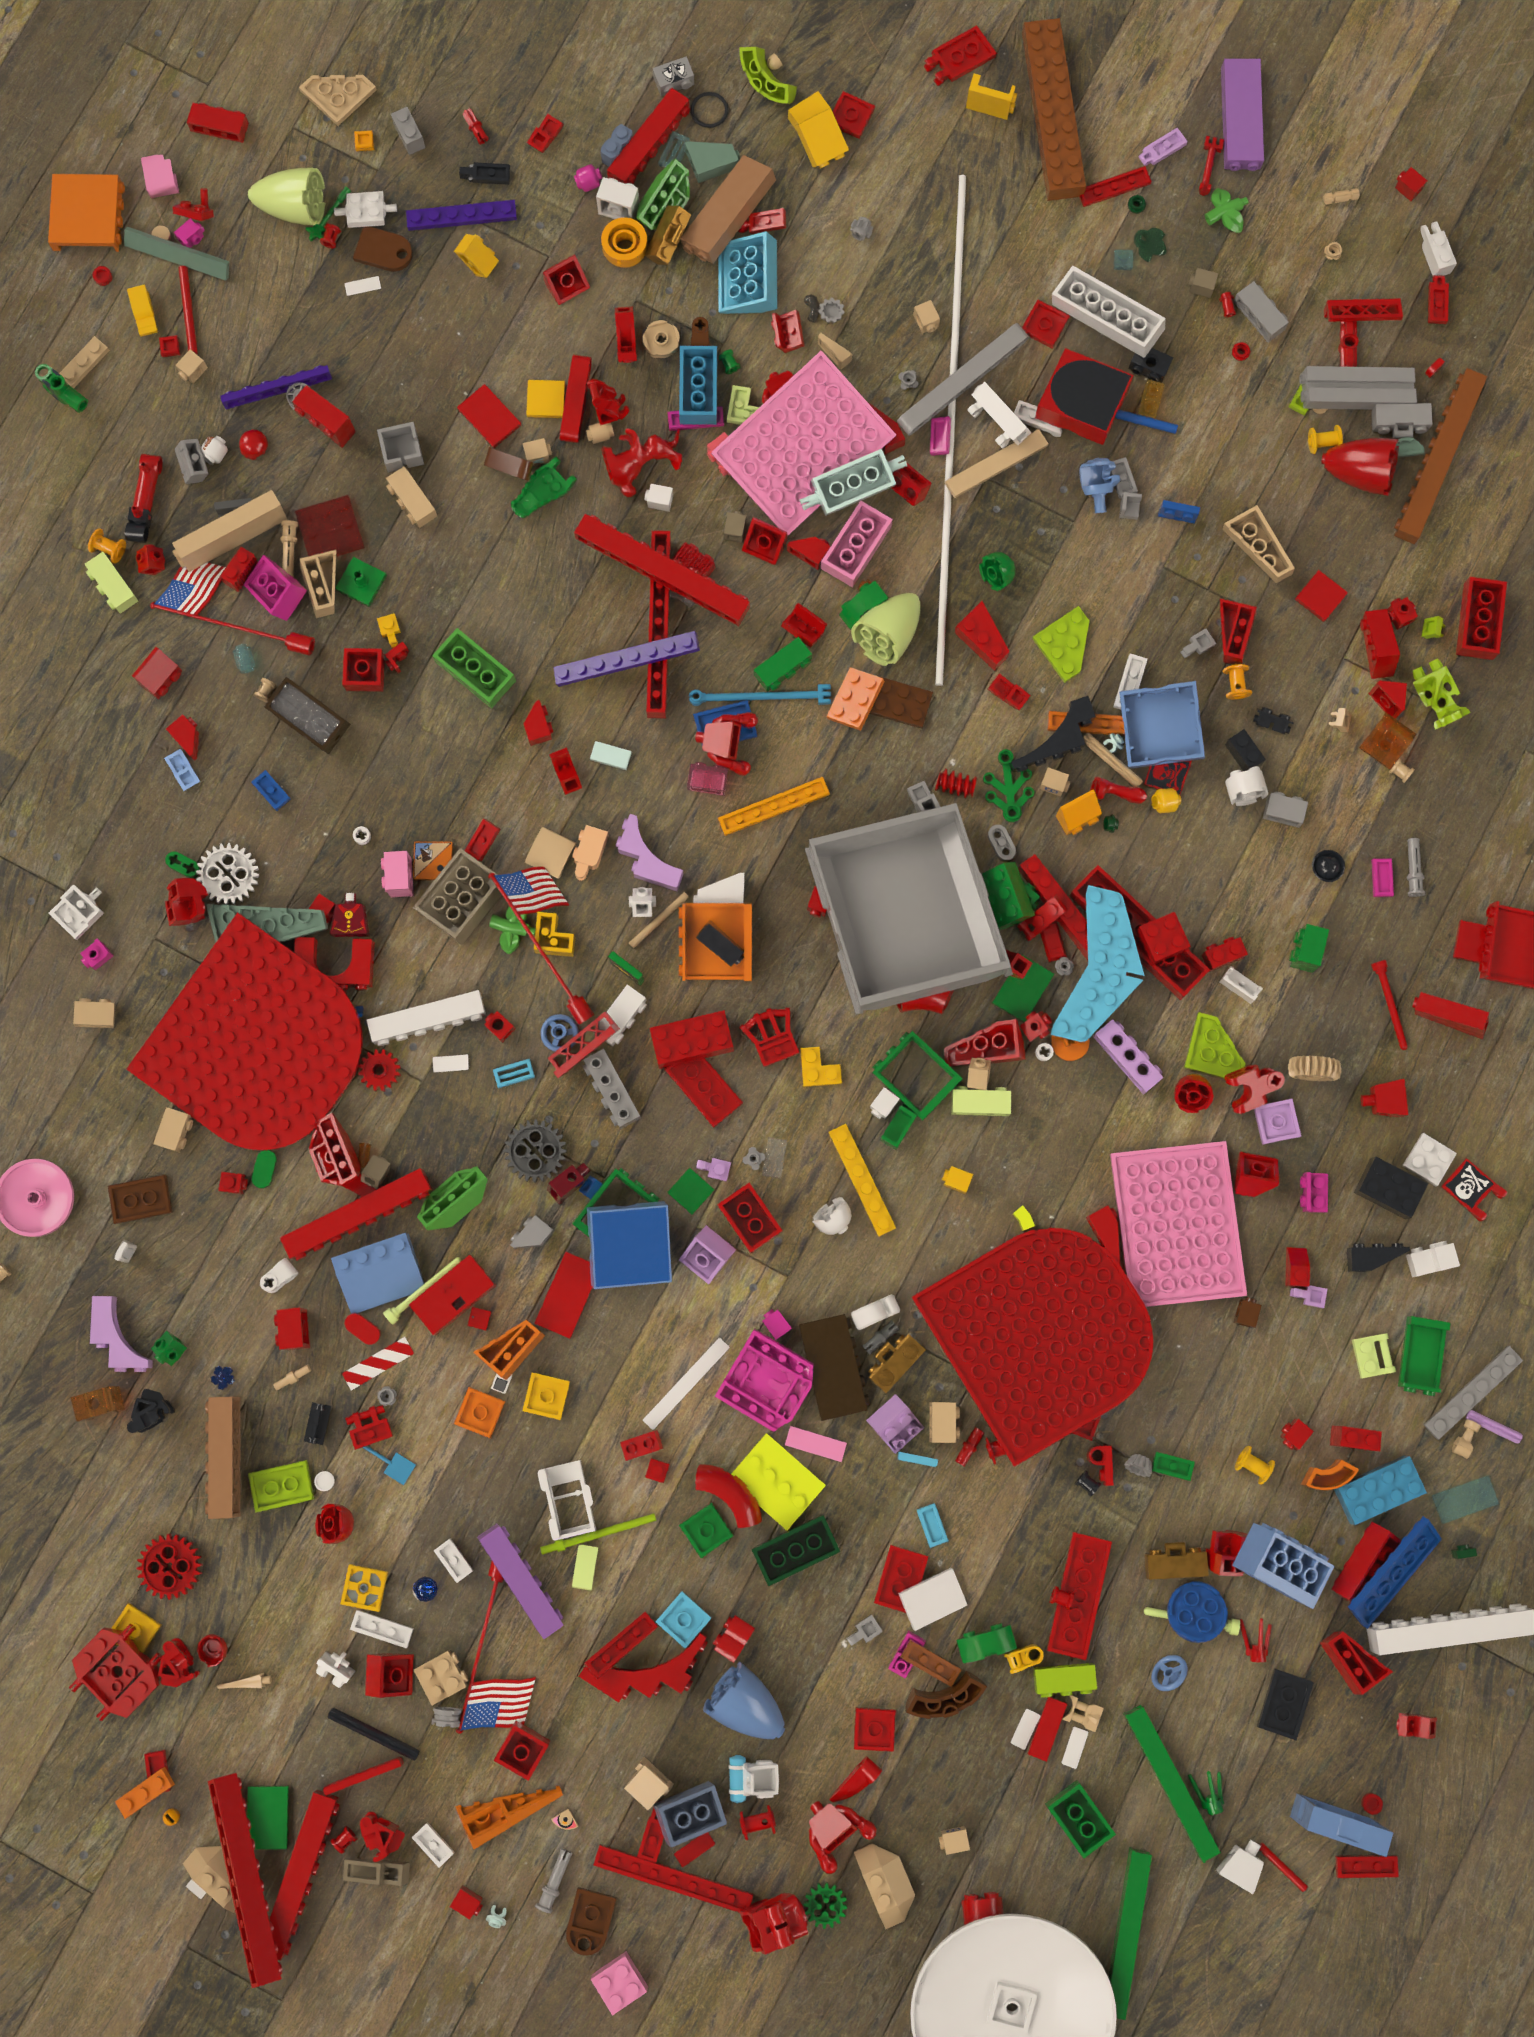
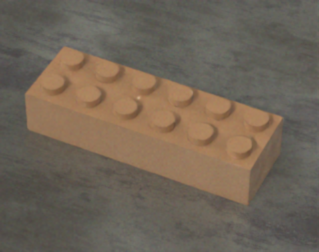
M208 1397V1402L205 1405V1411L208 1414V1422L205 1424V1431L208 1434V1442L205 1444V1451L208 1454V1462L205 1464V1472L208 1474V1482L205 1484V1492L208 1494L205 1513L208 1514V1519L240 1517V1397Z

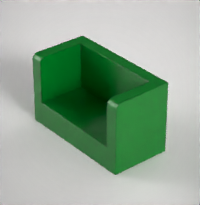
M901 1105L881 1136L880 1141L897 1150L917 1115Z

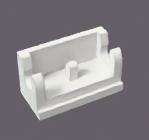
M1232 966L1229 967L1220 980L1221 984L1250 1004L1256 1000L1257 995L1263 989Z

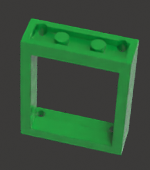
M911 1031L910 1034L906 1032L899 1039L901 1043L897 1047L893 1045L886 1052L887 1057L884 1061L880 1059L872 1067L874 1069L872 1074L923 1121L963 1078L917 1034ZM912 1040L952 1078L921 1111L881 1074Z
M614 1168L571 1224L589 1237L588 1226L582 1222V1219L587 1214V1207H593L615 1177L647 1202H658L660 1198L652 1192L650 1194L646 1193L643 1190L645 1186L637 1180L631 1181L628 1178L629 1174L622 1168L619 1170Z

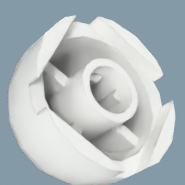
M842 1197L832 1200L834 1204L830 1206L825 1204L813 1216L814 1221L812 1222L825 1234H842L848 1229L847 1225L852 1217L851 1210L847 1202Z

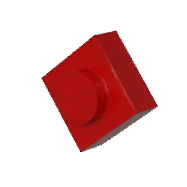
M651 1458L645 1478L664 1483L670 1464Z

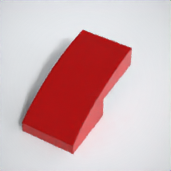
M547 114L540 127L535 128L527 144L543 153L559 134L564 124Z
M1000 673L997 674L987 688L999 699L1017 710H1021L1031 696L1017 684H1012Z

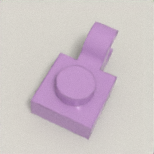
M712 1158L711 1163L698 1160L696 1168L709 1171V1178L726 1182L731 1162Z
M1311 1285L1306 1287V1290L1291 1288L1290 1296L1303 1298V1305L1324 1308L1327 1289Z

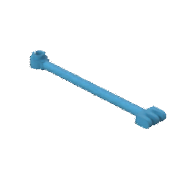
M818 684V691L705 694L700 690H693L689 694V701L692 705L699 706L706 701L818 698V705L831 704V699H824V697H831V692H824V690H830L831 685ZM698 694L700 697L698 699H694L693 695Z

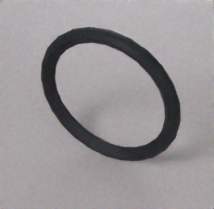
M704 92L695 97L690 111L693 120L698 125L705 128H713L726 120L729 109L726 100L720 94ZM704 96H715L724 104L725 113L721 120L714 124H705L695 116L694 106Z

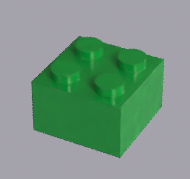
M1310 924L1300 928L1299 932H1296L1294 935L1293 943L1296 944L1294 950L1290 952V967L1311 973L1317 970L1322 963L1329 929Z

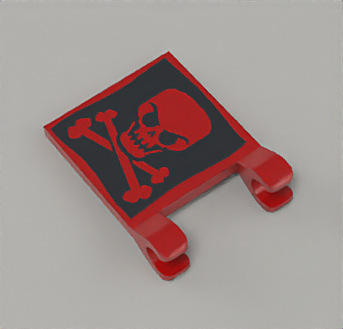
M1192 760L1150 766L1144 785L1157 790L1173 788L1181 795Z

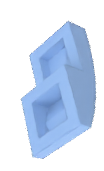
M182 749L164 758L183 791L200 782Z

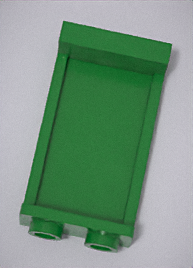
M1415 1316L1407 1317L1398 1387H1404L1403 1391L1415 1393L1416 1390H1421L1423 1395L1435 1396V1393H1441L1442 1389H1439L1442 1362L1446 1331H1450V1322Z

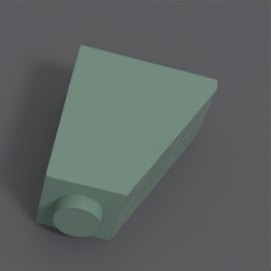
M685 142V151L698 183L731 172L741 159L738 150H734L732 144Z

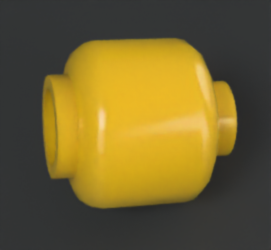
M1173 788L1158 789L1151 798V804L1153 809L1160 814L1173 813L1181 804V796Z

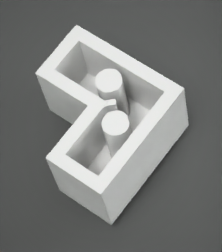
M1446 1241L1429 1245L1430 1249L1423 1250L1422 1247L1411 1249V1254L1406 1255L1412 1277L1460 1266L1454 1243L1447 1244Z

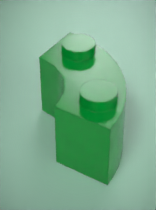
M876 581L870 584L865 583L860 587V592L841 606L843 610L839 616L850 630L866 612L888 600V596Z
M1002 1623L991 1625L990 1630L975 1633V1630L963 1633L964 1637L957 1639L962 1662L978 1661L985 1659L987 1656L1000 1655L1017 1649L1011 1625L1002 1626Z

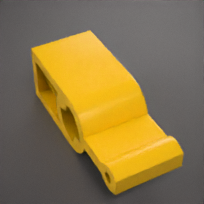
M145 284L128 288L127 292L140 337L157 333L158 328L149 291Z

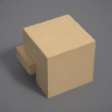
M643 1757L635 1768L637 1772L630 1778L624 1789L649 1810L662 1795H667L674 1784L648 1759Z

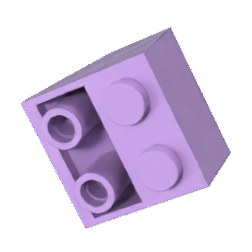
M896 1394L866 1420L895 1454L924 1429L923 1425Z

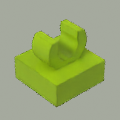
M1435 616L1424 619L1421 637L1426 639L1443 637L1444 635L1441 634V630L1445 628L1444 618Z

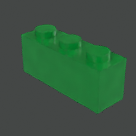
M797 637L754 669V676L767 692L771 689L774 691L781 685L783 680L786 678L787 680L791 679L801 667L802 669L806 668L811 663L812 653L802 640Z

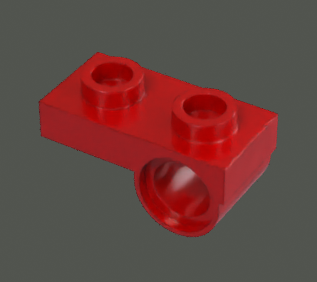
M658 1430L620 1442L625 1461L664 1449Z

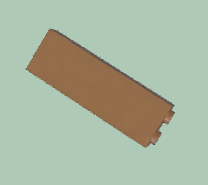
M743 155L680 238L683 249L688 254H694L702 261H708L713 264L776 181L772 168Z

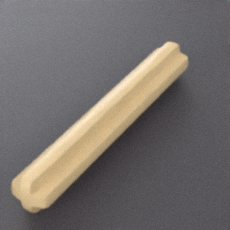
M1086 733L1083 736L1085 744L1133 787H1139L1143 781L1090 733Z

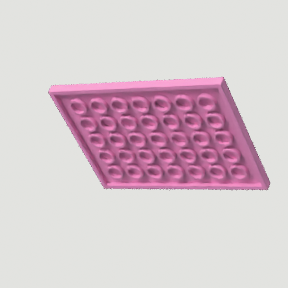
M820 351L716 447L711 454L777 528L786 531L788 536L821 506L817 504L803 510L799 500L814 494L815 489L811 482L812 478L882 449L896 434L829 358Z
M1226 1141L1111 1153L1110 1158L1125 1274L1145 1306L1247 1296Z

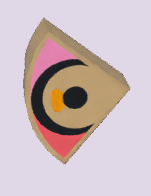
M569 1808L551 1818L556 1826L565 1830L575 1829L579 1826Z

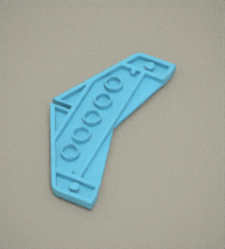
M1088 885L1086 892L1088 966L1053 1024L1051 1035L1078 1042L1087 1041L1143 981L1142 979L1126 976V973L1144 976L1123 896L1119 892Z

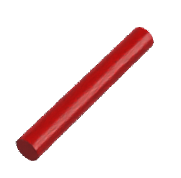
M1264 1843L1260 1844L1259 1851L1304 1892L1308 1886Z

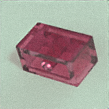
M702 762L690 764L687 790L725 796L728 769L719 765H714V767L706 766Z

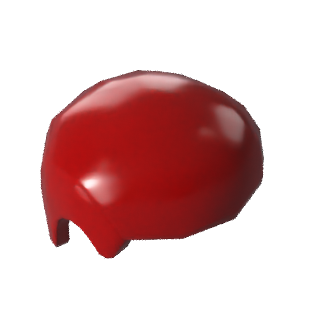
M252 429L242 434L239 449L245 458L256 460L257 457L265 454L268 441L261 431Z
M215 1634L204 1636L199 1641L197 1647L199 1660L206 1663L207 1667L218 1666L225 1659L228 1651L225 1640Z

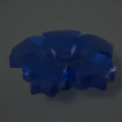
M215 1367V1376L211 1377V1382L214 1385H218V1389L224 1390L228 1387V1384L233 1385L235 1382L234 1376L231 1375L233 1370L231 1367Z

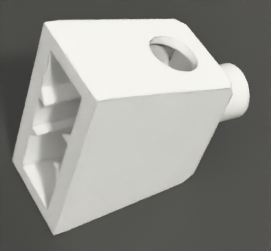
M1251 1839L1245 1850L1235 1845L1217 1867L1216 1871L1236 1885L1254 1894L1264 1862L1256 1857L1261 1845Z

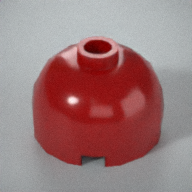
M1199 1074L1186 1075L1175 1086V1101L1178 1107L1187 1113H1199V1110H1206L1213 1102L1212 1086L1205 1077Z
M340 1504L324 1505L321 1508L323 1509L321 1514H317L315 1528L317 1536L321 1537L324 1540L322 1542L326 1544H338L347 1540L354 1529V1518L351 1511Z

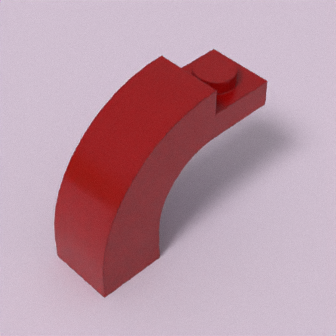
M633 306L615 308L618 361L623 363L637 361Z

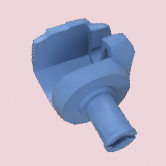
M1108 458L1088 460L1079 469L1080 482L1085 496L1092 495L1094 497L1095 513L1107 512L1105 495L1106 493H1112L1114 487L1120 482L1119 475L1110 476L1111 470H1114L1116 465L1113 461H1109Z

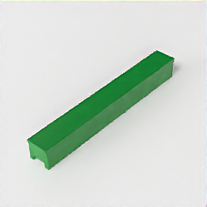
M1141 1705L1128 1712H1124L1123 1715L1199 1859L1206 1863L1207 1860L1221 1852L1149 1716Z
M1129 1847L1108 1976L1116 2004V2018L1126 2020L1152 1860L1150 1852L1133 1849L1132 1847Z

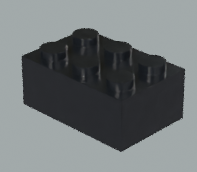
M1375 1156L1369 1160L1354 1193L1406 1220L1412 1218L1429 1183Z

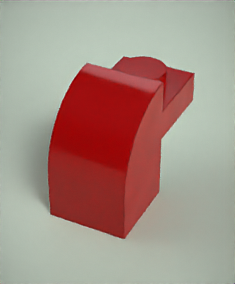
M567 747L549 754L564 794L582 789Z
M1399 1713L1396 1725L1398 1736L1433 1739L1436 1736L1437 1718Z

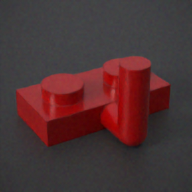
M200 189L201 205H193L190 201H181L180 204L173 206V214L199 221L214 217L213 209H209L208 189Z

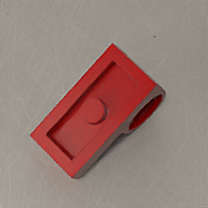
M1112 1445L1089 1448L1086 1455L1087 1460L1091 1464L1102 1465V1470H1099L1100 1482H1103L1104 1486H1114ZM1095 1450H1099L1102 1454V1458L1099 1461H1095L1092 1457Z

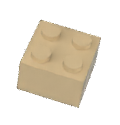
M930 1402L929 1442L956 1443V1439H959L960 1429L956 1427V1419L960 1417V1408L956 1407V1403Z

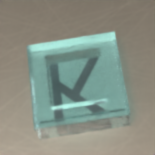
M1115 250L1114 270H1132L1133 250Z

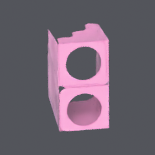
M163 155L141 158L146 189L151 198L179 193L176 174H173L170 159L165 160Z

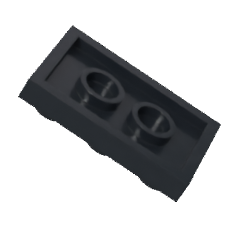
M1274 1668L1257 1727L1297 1741L1314 1682Z

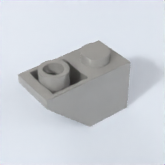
M536 1215L533 1218L530 1216L523 1224L525 1228L513 1235L510 1246L514 1249L543 1246L554 1230Z

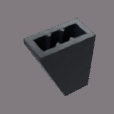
M710 920L696 936L701 943L730 966L733 964L738 965L744 958L742 955L744 950Z

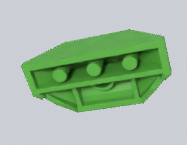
M676 158L656 176L638 205L637 219L649 230L657 229L667 206H680L684 208L690 199L689 170Z
M477 1166L472 1169L455 1172L436 1188L430 1196L426 1197L417 1218L427 1230L454 1226L482 1202L488 1179Z

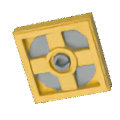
M349 1564L340 1604L380 1612L388 1571Z

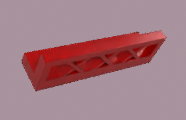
M1401 298L1327 300L1324 308V318H1328V322L1402 320Z
M607 1011L548 1057V1060L556 1068L553 1073L557 1078L566 1074L620 1030ZM603 1018L611 1025L606 1030L599 1029V1022ZM587 1031L595 1032V1039L591 1042L585 1041V1033ZM572 1043H581L578 1053H570ZM559 1054L566 1055V1062L562 1066L555 1060V1057Z

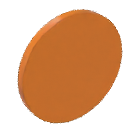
M1054 1035L1051 1038V1046L1054 1053L1066 1061H1075L1082 1058L1088 1051L1090 1044L1089 1039L1085 1042H1078Z

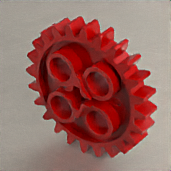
M167 1534L165 1540L164 1536L160 1535L159 1542L155 1538L152 1539L153 1545H145L148 1551L140 1552L144 1558L137 1559L138 1562L142 1563V1566L136 1568L142 1571L137 1577L144 1578L141 1585L147 1584L146 1592L153 1590V1597L160 1593V1599H164L166 1594L168 1600L172 1599L173 1594L176 1598H180V1591L186 1595L188 1594L187 1588L194 1589L192 1582H199L195 1576L202 1574L201 1571L197 1570V1567L203 1566L202 1563H197V1560L202 1556L195 1555L198 1548H191L194 1542L186 1544L187 1537L179 1540V1534H176L172 1539V1535ZM167 1547L173 1549V1556L171 1558L166 1556L165 1551ZM157 1554H159L160 1557H161L164 1561H162L161 1559H159V1558L157 1557ZM182 1560L186 1561L188 1565L186 1571L180 1569L179 1565ZM153 1562L159 1564L160 1568L157 1573L153 1572L151 1568ZM168 1563H172L171 1568L173 1570H167ZM176 1572L180 1574L183 1578L180 1579ZM168 1575L174 1579L172 1586L166 1584Z

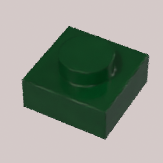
M1469 1544L1457 1545V1549L1451 1550L1452 1558L1455 1559L1477 1556L1476 1548L1469 1547Z

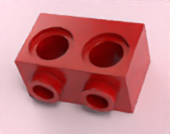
M908 463L906 467L892 472L896 485L892 487L893 491L898 493L912 506L925 500L932 484Z

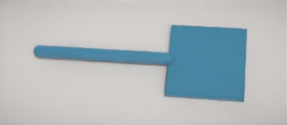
M362 1447L389 1464L384 1473L402 1485L405 1484L416 1464L397 1452L390 1461L370 1447Z

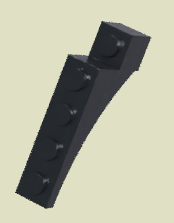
M1089 696L1070 701L1068 705L1069 711L1055 733L1034 751L1010 763L1012 772H1024L1028 770V766L1035 764L1038 767L1046 764V760L1051 758L1055 761L1063 758L1066 753L1076 754L1081 752L1085 746V741L1079 725L1081 727L1092 724L1096 717Z

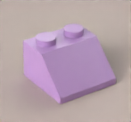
M706 1225L693 1239L679 1261L707 1284H710L736 1249Z

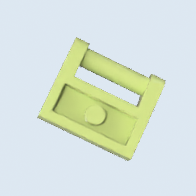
M1388 1333L1352 1340L1360 1378L1396 1372L1388 1347ZM1375 1341L1380 1343L1385 1368L1380 1369L1374 1344Z

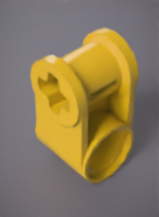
M1030 1644L1003 1654L1011 1668L1009 1670L1010 1674L1039 1664L1044 1657L1043 1651L1036 1644ZM1037 1649L1039 1657L1037 1659L1029 1658L1030 1650Z

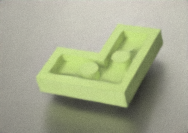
M733 385L727 423L741 425L760 408L749 406L751 388Z

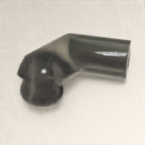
M810 294L805 296L804 303L810 306L811 309L808 320L815 323L819 315L818 311L821 308L817 297Z

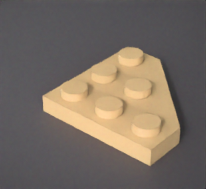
M312 75L299 87L300 92L337 126L377 90L376 86L364 75H356V77H345V75L320 77L319 75Z

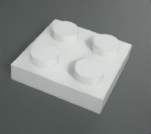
M1422 1133L1404 1162L1403 1167L1436 1187L1439 1185L1457 1153Z

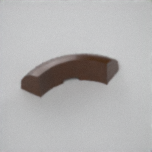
M966 1671L952 1687L944 1690L926 1692L912 1688L906 1702V1713L926 1719L946 1718L956 1715L969 1705H973L984 1693L987 1685L981 1679Z

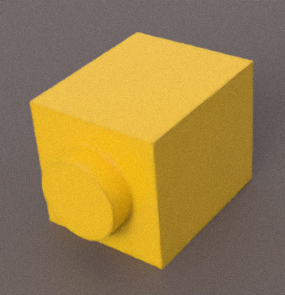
M951 1166L949 1170L945 1169L942 1180L945 1181L943 1186L965 1194L973 1174Z

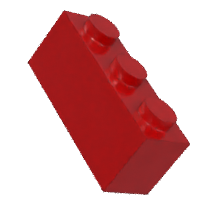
M193 102L187 119L191 132L241 143L244 142L249 124L246 115L240 111L233 112L223 107L215 108L205 103L197 104Z

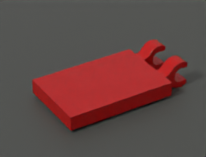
M976 25L932 50V57L925 60L924 68L927 72H930L939 64L942 71L935 74L934 82L937 86H940L948 78L953 82L994 59L997 53Z

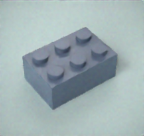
M709 1781L653 1805L665 1842L671 1848L727 1824L715 1785Z

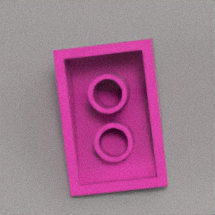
M266 555L261 557L244 583L249 592L271 615L285 621L289 619L307 592L294 577Z

